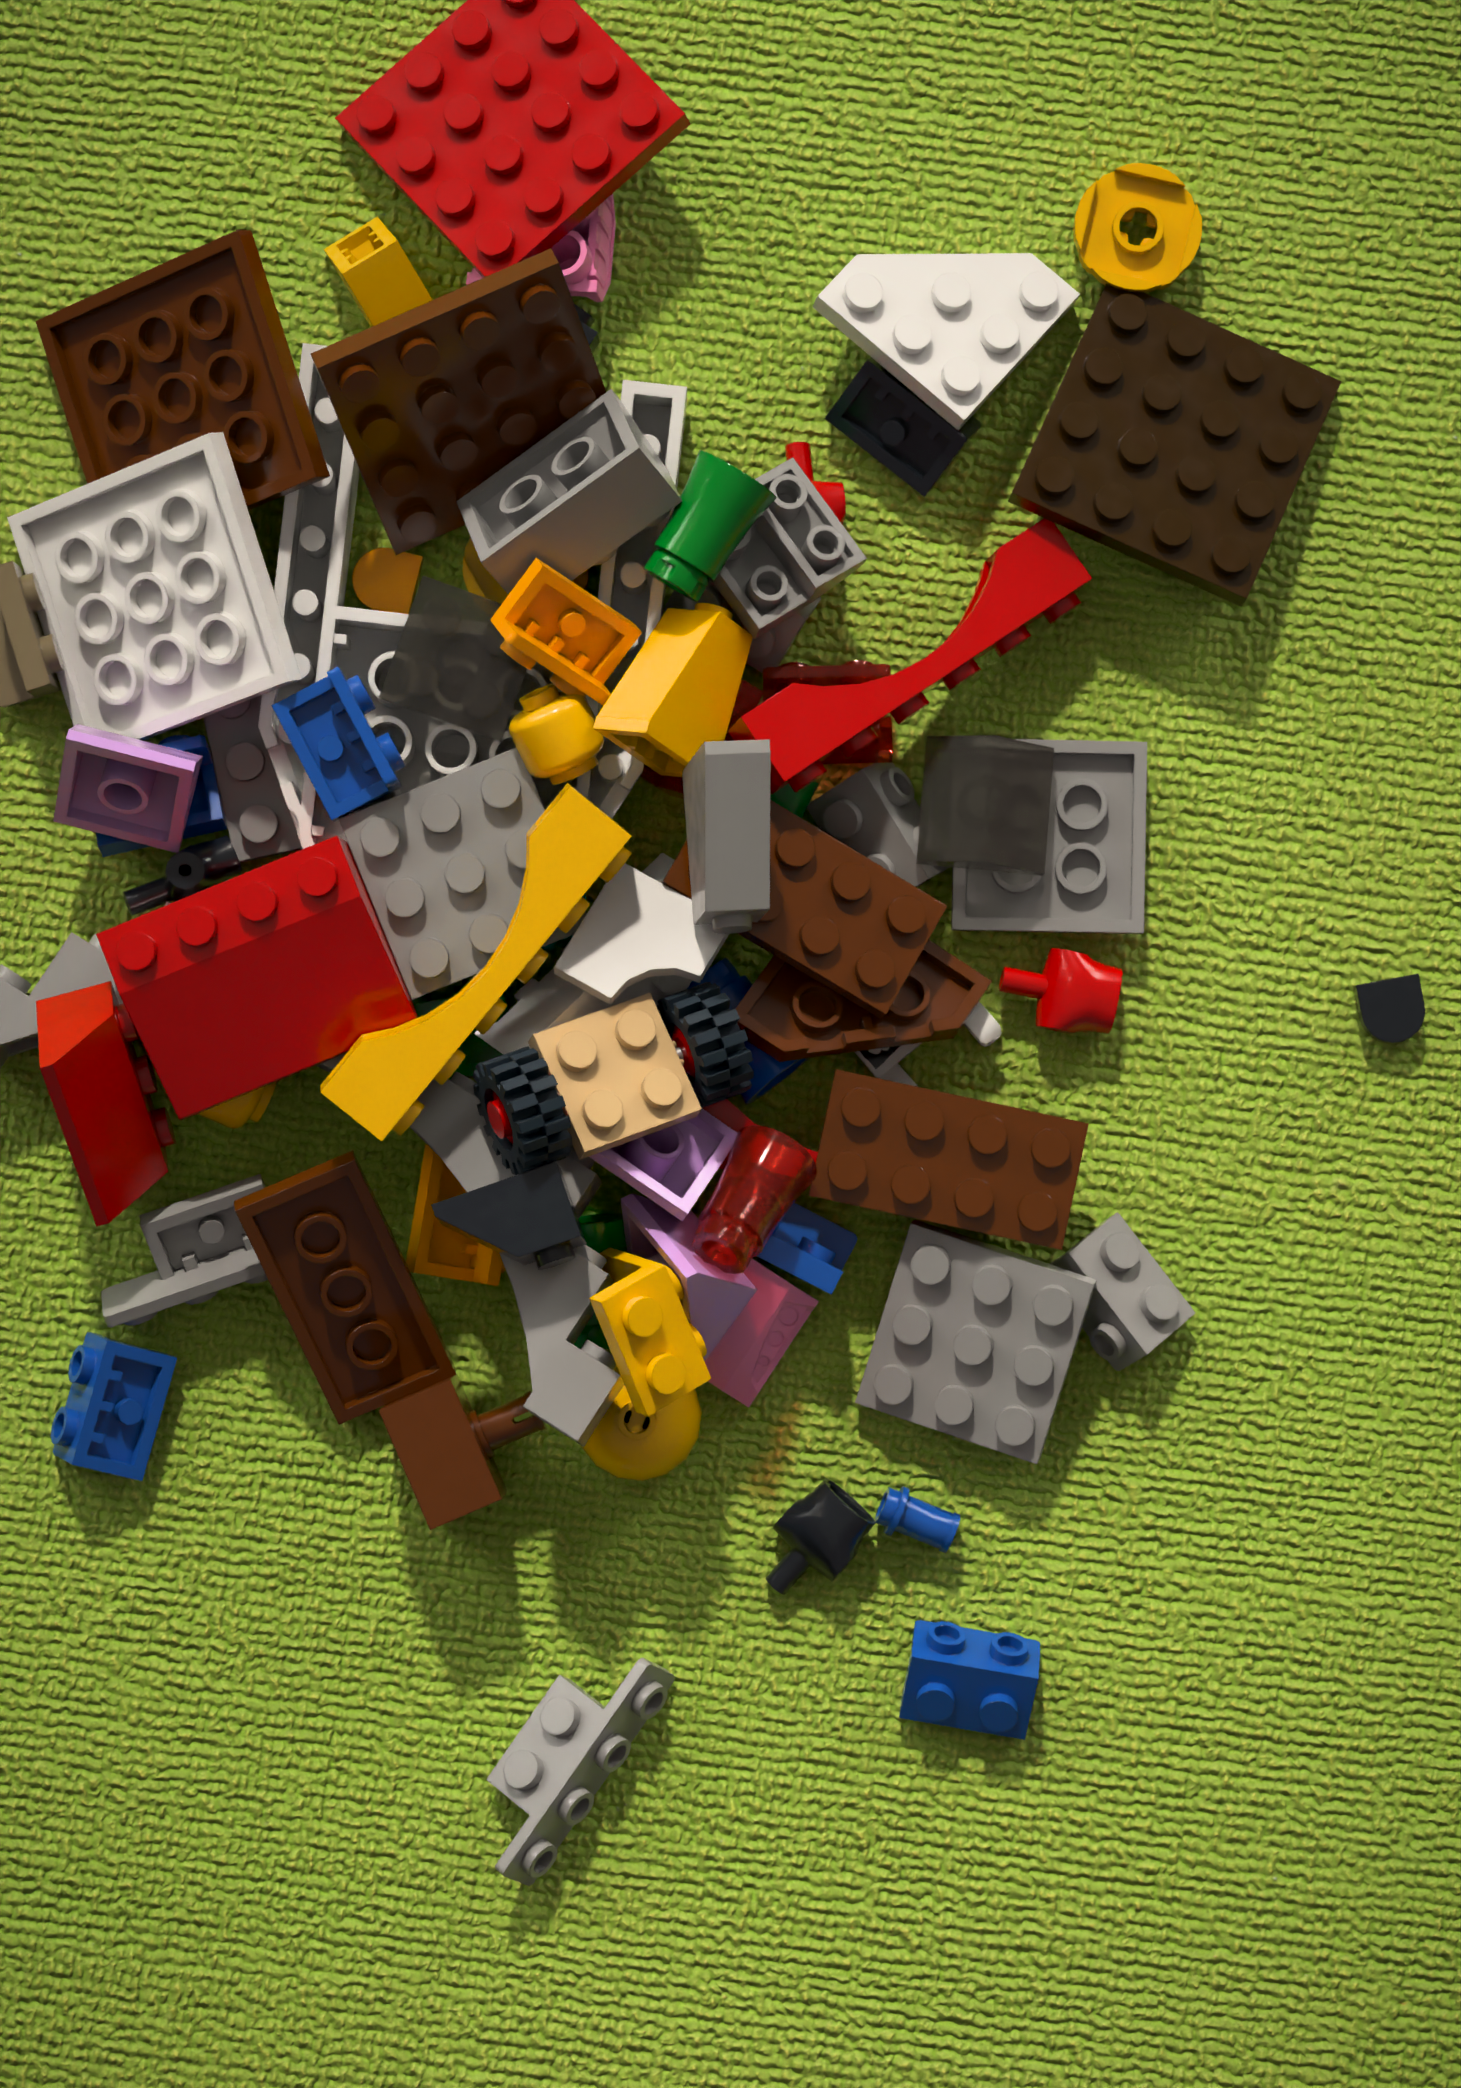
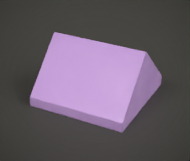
M77 724L68 730L53 821L177 853L181 847L203 756Z
M702 1109L695 1118L589 1157L683 1221L740 1137V1134Z
M631 1193L621 1198L627 1253L664 1264L675 1273L683 1288L684 1297L680 1302L688 1322L699 1331L707 1349V1354L703 1357L705 1361L758 1289L692 1211H689L684 1220L681 1221L651 1199Z

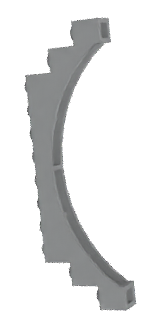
M71 932L29 996L26 993L32 984L0 964V1069L9 1056L38 1048L36 1001L111 981L119 1004L123 1003L96 933L88 943ZM345 1054L316 1066L331 1073ZM455 1071L452 1078L443 1085H440L433 1079L420 1094L417 1100L425 1106L410 1125V1128L443 1160L465 1191L469 1192L515 1175L511 1173L510 1168L506 1169L502 1164L501 1154L497 1156L492 1148V1137H487L483 1127L486 1125L484 1116L479 1115L477 1108L480 1100L474 1095L473 1085L477 1083ZM572 1144L569 1146L571 1150L570 1155L556 1162L563 1172L579 1219L599 1189L602 1181L597 1173L590 1170L595 1161L590 1157L579 1160ZM583 1245L573 1249L576 1256L573 1260L552 1268L538 1270L536 1262L523 1265L499 1253L514 1289L527 1342L532 1393L523 1407L584 1447L624 1386L621 1375L614 1371L616 1363L612 1354L588 1339L581 1349L574 1345L594 1314L589 1298L614 1283L610 1275L602 1270L607 1259L589 1246Z

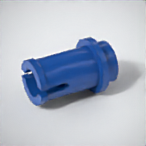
M902 1486L899 1491L888 1487L877 1509L875 1523L884 1526V1533L891 1536L894 1531H897L946 1553L957 1532L960 1514L948 1512L909 1496L910 1489Z

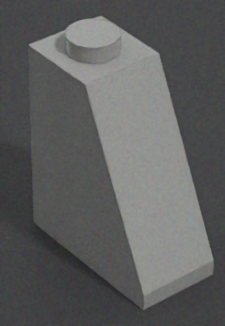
M770 739L704 742L682 771L694 925L712 924L714 933L733 934L749 931L752 929V922H758L770 909Z

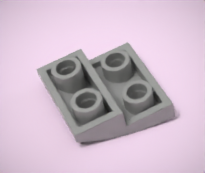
M793 457L755 479L769 489L777 498L752 525L727 560L715 582H713L754 639L815 601L862 566L867 559Z

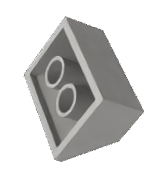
M610 389L456 502L480 562L509 595L536 557L572 581L590 567L608 561L617 552L619 546L644 528H650L661 523L669 515L671 509L682 502V499L668 470L619 397Z

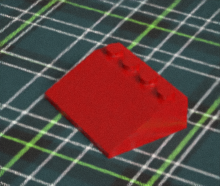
M337 835L96 934L119 995L179 1120H184L346 1054L362 1034L394 1028L418 1018L349 844Z

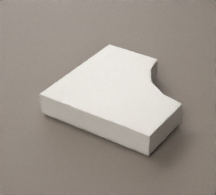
M625 863L618 873L608 883H605L554 966V974L611 1005L627 987L652 976L676 975L700 983L729 934L714 933L712 924L694 925L691 899Z

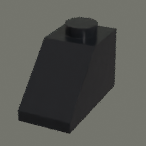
M557 1162L431 1204L435 1217L443 1226L523 1265L536 1262L538 1270L552 1268L573 1260L576 1257L573 1249L587 1244L563 1172Z

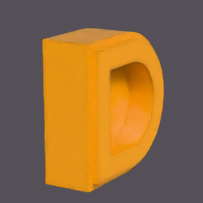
M377 548L364 554L356 563L352 575L353 588L360 602L370 610L410 614L424 561L423 556L407 552L396 555L392 548Z

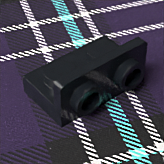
M872 357L867 359L824 418L924 497L933 489L965 444L982 426L980 421L971 416L957 430Z

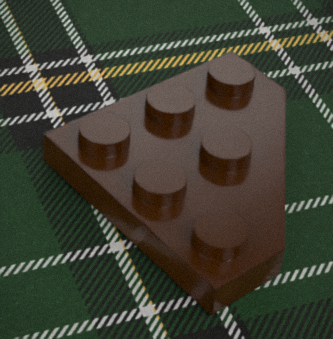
M928 940L887 1014L880 1019L778 957L773 956L735 1009L740 1017V1020L737 1022L740 1031L745 1029L747 1041L775 1060L783 1062L953 1039L982 999L992 981Z

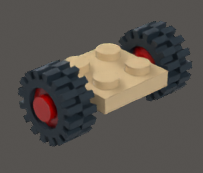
M706 982L661 998L657 1001L659 1004L657 1006L651 993H647L535 1033L528 1041V1047H523L477 1064V1070L473 1073V1078L477 1084L473 1085L474 1095L480 1100V1104H477L480 1116H484L486 1125L483 1127L487 1137H492V1148L497 1156L501 1154L502 1164L505 1168H510L512 1174L518 1175L562 1160L570 1155L571 1150L569 1146L572 1144L579 1160L695 1118L702 1108L747 1092L752 1086L750 1080L754 1078V1070L748 1064L753 1061L752 1053L745 1047L744 1041L748 1040L745 1029L740 1031L737 1023L740 1017L736 1009L730 1010V999L726 993L721 994L720 987L715 983Z

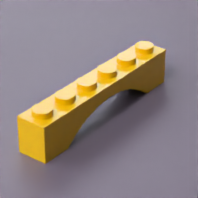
M567 783L526 833V868L519 903L504 938L486 965L459 993L429 1013L394 1028L362 1034L322 1082L320 1093L381 1142L391 1130L401 1136L423 1110L425 1105L417 1100V1098L434 1079L440 1085H443L462 1063L466 1055L458 1048L474 1028L484 1035L503 1013L507 1004L500 997L515 978L523 984L527 983L544 963L549 954L541 947L558 927L566 934L582 917L590 905L582 896L598 877L608 883L626 863L632 852L625 848L624 845L632 836Z

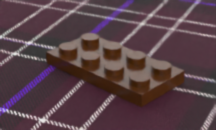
M770 800V909L758 922H752L751 930L737 934L882 1019L898 995L946 910L947 905ZM686 839L661 883L692 900Z
M836 1069L809 1196L1062 1250L1089 1123Z
M353 1150L234 1201L235 1212L339 1425L456 1375L451 1356Z

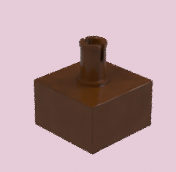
M458 1374L391 1402L379 1410L430 1530L497 1502L504 1497L507 1489L494 1461V1450L535 1432H542L547 1429L545 1422L535 1415L519 1422L514 1420L515 1417L529 1412L523 1405L530 1396L531 1391L524 1393L523 1396L478 1415L477 1411L472 1409Z

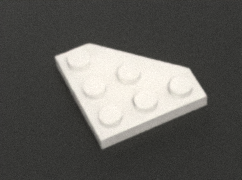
M1032 253L857 254L817 296L812 307L947 422L959 430L1070 310L1080 294Z

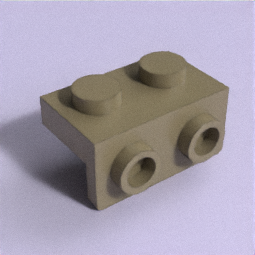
M13 561L0 564V706L3 708L61 691L56 673L64 671L57 642L53 634L44 636L37 612L45 610V604L34 573L25 575L24 569Z

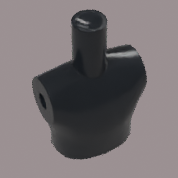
M228 836L197 843L180 850L167 862L164 877L124 891L123 897L131 916L163 905L167 901L173 903L242 874L241 865Z
M826 1478L811 1493L797 1500L774 1525L773 1529L791 1550L766 1577L767 1582L776 1591L785 1595L810 1566L833 1582L856 1557L861 1542L875 1525V1520L844 1489Z

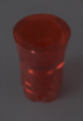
M751 1125L743 1127L737 1132L727 1164L713 1194L699 1216V1226L691 1244L695 1253L705 1263L712 1264L725 1273L738 1274L746 1270L751 1259L762 1252L773 1231L793 1203L815 1180L817 1176L816 1164L807 1150L788 1135L769 1127Z

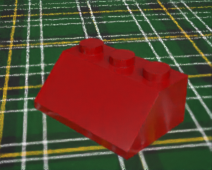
M111 981L36 1001L40 1070L96 1227L109 1224L168 1173L166 1146L176 1144L173 1126L166 1107L155 1110L150 1095L158 1092L150 1058L148 1055L137 1057L132 1041L138 1040L140 1037L124 1003L119 1004Z

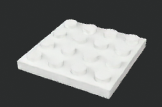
M223 432L205 434L7 517L25 575L34 573L43 596L45 610L38 611L37 613L44 635L53 634L62 657L64 671L57 672V676L73 726L80 724L144 741L302 680Z

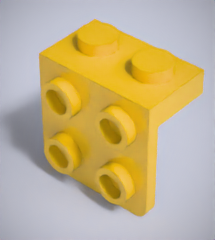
M609 1247L599 1254L607 1259L602 1270L610 1275L614 1283L590 1297L589 1300L635 1411L642 1415L650 1416L711 1380L703 1359L707 1354V1349L701 1334L688 1322L680 1302L684 1297L683 1288L675 1273L664 1264Z

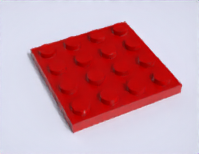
M467 0L335 117L347 135L483 278L552 248L690 125L686 114L575 0Z

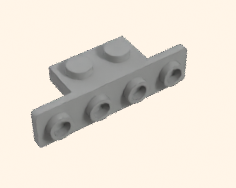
M261 1174L139 1215L141 1229L158 1270L101 1291L102 1312L107 1327H114L123 1323L125 1325H138L152 1319L158 1311L181 1303L199 1304L211 1299L219 1290L242 1282L254 1284L268 1280L234 1207L235 1200L265 1188Z
M640 1658L606 1706H603L572 1680L559 1674L486 1779L530 1815L496 1863L495 1869L504 1877L530 1886L538 1877L544 1875L551 1868L557 1857V1849L575 1824L581 1822L588 1815L594 1803V1795L610 1772L618 1769L627 1759L631 1749V1742L647 1719L655 1716L665 1704L668 1695L667 1690L675 1680V1676L645 1658Z

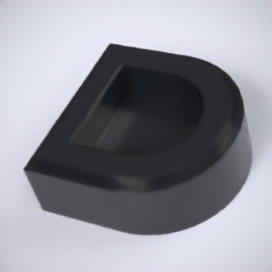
M1419 973L1353 986L1361 1025L1372 1038L1384 1043H1397L1411 1038L1420 1029L1425 1017V1005Z

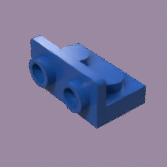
M752 1180L743 1182L717 1233V1236L831 1295L843 1274L842 1269L857 1242V1236L854 1233Z
M87 1332L83 1345L77 1346L70 1360L68 1376L72 1385L66 1406L61 1407L57 1411L52 1423L51 1441L54 1444L53 1454L72 1465L143 1481L177 1358L167 1353L111 1340L100 1334Z

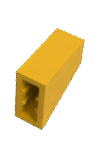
M378 216L323 249L371 327L433 300L398 240Z
M697 603L694 610L667 608L596 716L593 729L658 774L682 777V771L704 742L725 740L751 647L752 635L731 620L733 614L729 610L718 605Z

